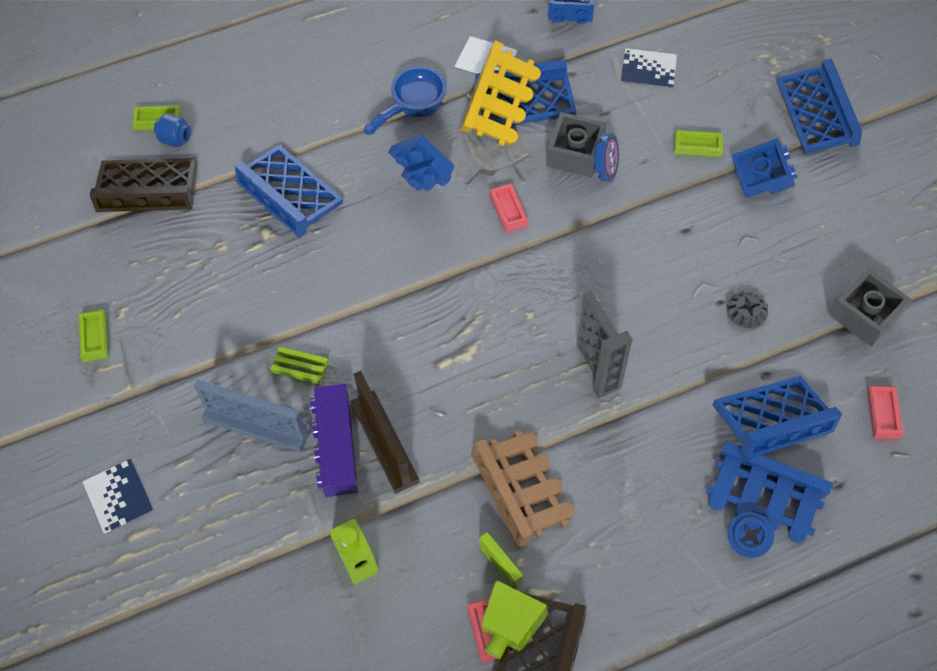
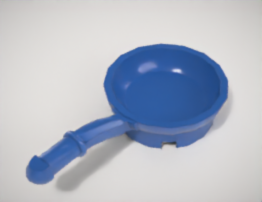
M424 66L406 68L398 73L392 81L391 87L396 105L387 108L382 113H378L377 117L369 124H366L364 133L367 135L374 134L375 130L386 123V120L402 111L412 117H418V114H424V117L430 116L436 112L441 106L442 99L446 93L444 77L438 71Z

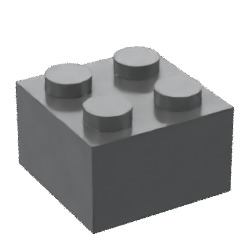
M560 112L547 149L546 166L593 177L595 171V147L597 143H601L602 139L599 136L606 132L607 123Z
M868 268L837 300L830 316L872 347L903 314L912 299Z

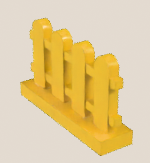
M495 40L489 48L459 132L468 135L473 129L476 131V136L481 137L482 134L499 140L497 145L503 147L505 143L511 145L517 141L518 134L510 127L512 122L519 124L525 119V111L519 108L518 105L520 101L527 103L532 99L533 91L526 87L527 81H537L541 76V72L538 67L533 66L535 61L529 59L528 62L517 59L511 56L513 52L507 50L506 53L502 52L504 44ZM495 67L500 68L498 74L494 73ZM507 71L521 77L520 83L504 77L505 72ZM488 87L492 89L490 95L486 93ZM500 92L514 98L513 103L510 104L496 98L497 93ZM480 108L484 110L482 116L478 115ZM490 113L506 119L505 124L502 125L488 119Z

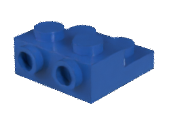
M549 0L548 20L559 23L575 21L579 24L593 22L594 0Z
M422 134L392 145L388 152L399 165L404 167L401 176L416 190L424 188L426 191H429L436 184L445 186L450 181L451 173L455 167Z
M778 138L732 155L746 198L769 190L771 194H775L795 186L793 179L798 178L793 164L788 166L787 160L790 159L787 146H781Z

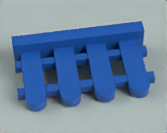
M726 441L719 456L724 459V462L718 460L715 467L720 469L714 488L708 486L706 494L710 495L709 506L713 510L719 511L728 502L737 506L735 510L736 517L742 513L754 512L764 516L772 525L773 531H776L780 524L790 527L789 538L794 543L803 542L807 535L813 536L815 528L810 526L816 509L822 510L825 502L820 501V498L824 499L830 493L833 483L763 455L745 459L740 452L741 446ZM740 466L750 469V472L740 469ZM736 476L746 480L740 498L730 494ZM766 477H771L773 479H776L777 481L775 483L773 481L766 479ZM763 487L773 491L767 509L756 505ZM793 487L803 490V493L793 490ZM789 498L800 501L794 519L783 516Z

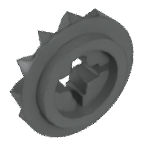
M742 290L739 294H733L728 301L727 314L731 321L740 327L756 328L767 319L769 314L768 304L763 301V296L755 295L754 291L745 293ZM745 302L749 307H754L751 315L747 309H743Z

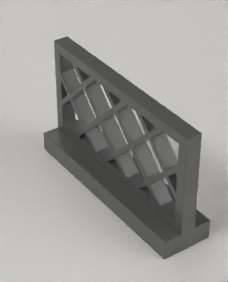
M590 290L583 295L576 345L596 377L593 391L599 399L622 388L633 339L627 330L620 334L617 333Z

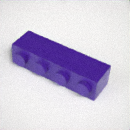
M346 384L315 387V397L310 398L311 412L312 414L316 413L317 422H312L314 438H318L319 446L314 447L315 461L320 463L321 472H316L318 489L323 488L325 497L358 493Z

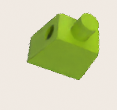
M352 519L329 531L330 538L353 585L379 573L373 553L356 519ZM367 560L362 566L355 567L360 561Z
M496 581L481 625L483 632L491 637L485 652L500 659L507 645L521 651L547 617V605Z

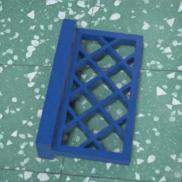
M832 58L823 60L822 66L777 77V85L804 154L849 143L850 147L860 145L862 129ZM819 75L820 77L818 85L807 81L812 76ZM794 82L799 85L793 91L786 88L784 84ZM803 86L814 90L810 97L799 93ZM818 92L827 95L828 99L825 103L814 99ZM795 98L806 102L802 109L792 105ZM810 104L821 108L817 115L806 111ZM825 110L835 114L833 121L821 117ZM802 116L813 120L809 127L799 124ZM817 122L828 126L825 133L813 129ZM833 128L842 132L843 137L834 138L828 134ZM810 134L820 138L818 143L808 145L806 138Z
M566 59L533 64V66L540 69L541 76L535 82L527 81L526 87L537 84L543 89L538 95L533 93L532 99L534 101L529 107L521 102L519 103L518 107L523 109L526 114L525 119L519 124L558 118L560 112L576 115L577 111L567 75ZM506 71L504 77L517 83L521 81V77ZM480 73L475 74V86ZM563 80L564 87L561 91H558L550 86L551 83ZM488 87L486 92L492 91V89ZM546 90L556 95L552 103L541 98ZM500 92L497 93L498 96L496 98L501 99L502 97L511 104L513 103L514 98ZM561 98L569 104V109L561 110L555 104ZM537 102L548 108L545 113H537L532 109ZM501 117L495 122L504 125L506 119Z
M280 145L247 165L243 161L235 165L236 183L299 238L307 233L308 226L343 204L341 196ZM280 155L285 159V162H271V159ZM256 168H267V174L255 173L253 170ZM270 168L284 169V175L270 174ZM287 169L298 170L301 176L287 175ZM269 181H281L283 185L282 187H271ZM286 182L300 183V188H286ZM303 183H313L317 186V190L303 189ZM285 195H299L298 201H288L285 199ZM302 196H316V202H301ZM319 197H330L333 201L330 203H319ZM301 208L315 209V212L306 217L301 213Z
M801 376L715 399L712 404L742 443L740 452L745 459L833 433L842 416L837 407L828 408ZM798 386L804 395L789 391V388ZM774 393L783 396V400L779 401L768 397V394ZM787 398L802 403L801 408L786 403ZM752 399L761 402V408L746 403V400ZM730 405L740 409L739 414L728 411L725 406ZM765 405L780 409V413L777 414L766 410ZM805 406L815 407L819 412L808 411L805 409ZM743 411L759 415L758 420L743 416ZM784 411L799 415V418L792 419L783 416ZM762 417L776 421L777 424L771 426L761 422ZM740 423L755 428V431L746 434L741 428Z

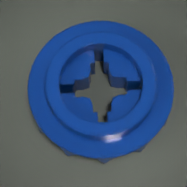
M746 512L733 519L729 525L727 537L731 548L740 556L757 558L766 554L772 547L774 531L772 525L764 516L754 512ZM743 524L751 531L758 528L761 529L755 536L758 546L751 540L741 543L740 540L746 534Z

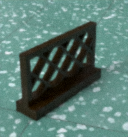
M196 158L101 161L95 188H91L89 195L96 212L190 210L193 207L192 191L197 160ZM190 166L189 169H187L183 173L177 171L181 167ZM158 167L166 168L158 174L154 172ZM134 168L142 169L134 175L129 172ZM107 169H118V171L111 175L106 173ZM171 173L176 176L169 182L164 180ZM147 174L152 176V178L146 181L145 183H143L140 180ZM126 175L128 179L119 184L116 181L118 178ZM182 181L186 184L185 186H176ZM159 182V183H161L163 186H153V185ZM133 183H136V184L138 185V187H129V186L132 185ZM109 184L115 186L114 188H104Z
M361 370L354 373L358 397L350 401L351 406L394 493L397 494L420 483L419 478L375 391L370 390Z
M523 593L546 604L548 614L556 609L567 612L564 623L554 628L548 617H546L545 621L550 631L538 638L533 634L531 637L532 641L527 643L521 651L514 649L515 651L509 654L511 647L507 645L500 658L497 671H506V662L517 655L525 668L523 671H533L545 663L550 671H573L587 614L586 605L578 603L570 605ZM563 629L562 635H561V639H560V637H559V635L557 634V632H559L560 630ZM554 635L559 643L558 650L546 656L539 643ZM536 645L543 659L528 667L521 653ZM556 658L554 666H552L550 660Z

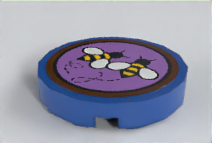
M603 133L599 136L602 139L601 143H597L595 147L594 164L596 173H600L598 179L611 182L615 178L619 166V144L615 134Z

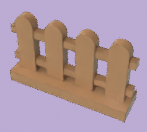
M521 430L514 432V438L498 443L496 439L489 442L490 446H488L485 439L477 441L471 453L518 549L527 546L533 534H535L536 538L543 536V530L558 524H560L561 528L567 527L569 525L568 520L575 513V508L571 503L563 502L559 504L556 496L562 490V483L555 478L546 480L543 474L547 472L550 466L549 459L544 455L534 457L531 451L535 449L538 443L537 436L533 433L522 434ZM520 454L524 455L525 461L512 466L506 460ZM532 477L536 478L538 484L521 489L519 482ZM545 500L548 501L550 508L534 513L530 507Z

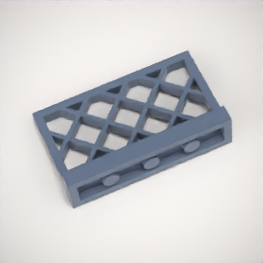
M197 379L194 388L205 408L201 417L203 422L290 450L302 452L312 429L310 425L302 422L299 411Z

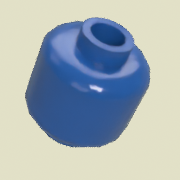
M164 114L155 122L154 133L160 143L181 147L189 141L191 127L183 117Z

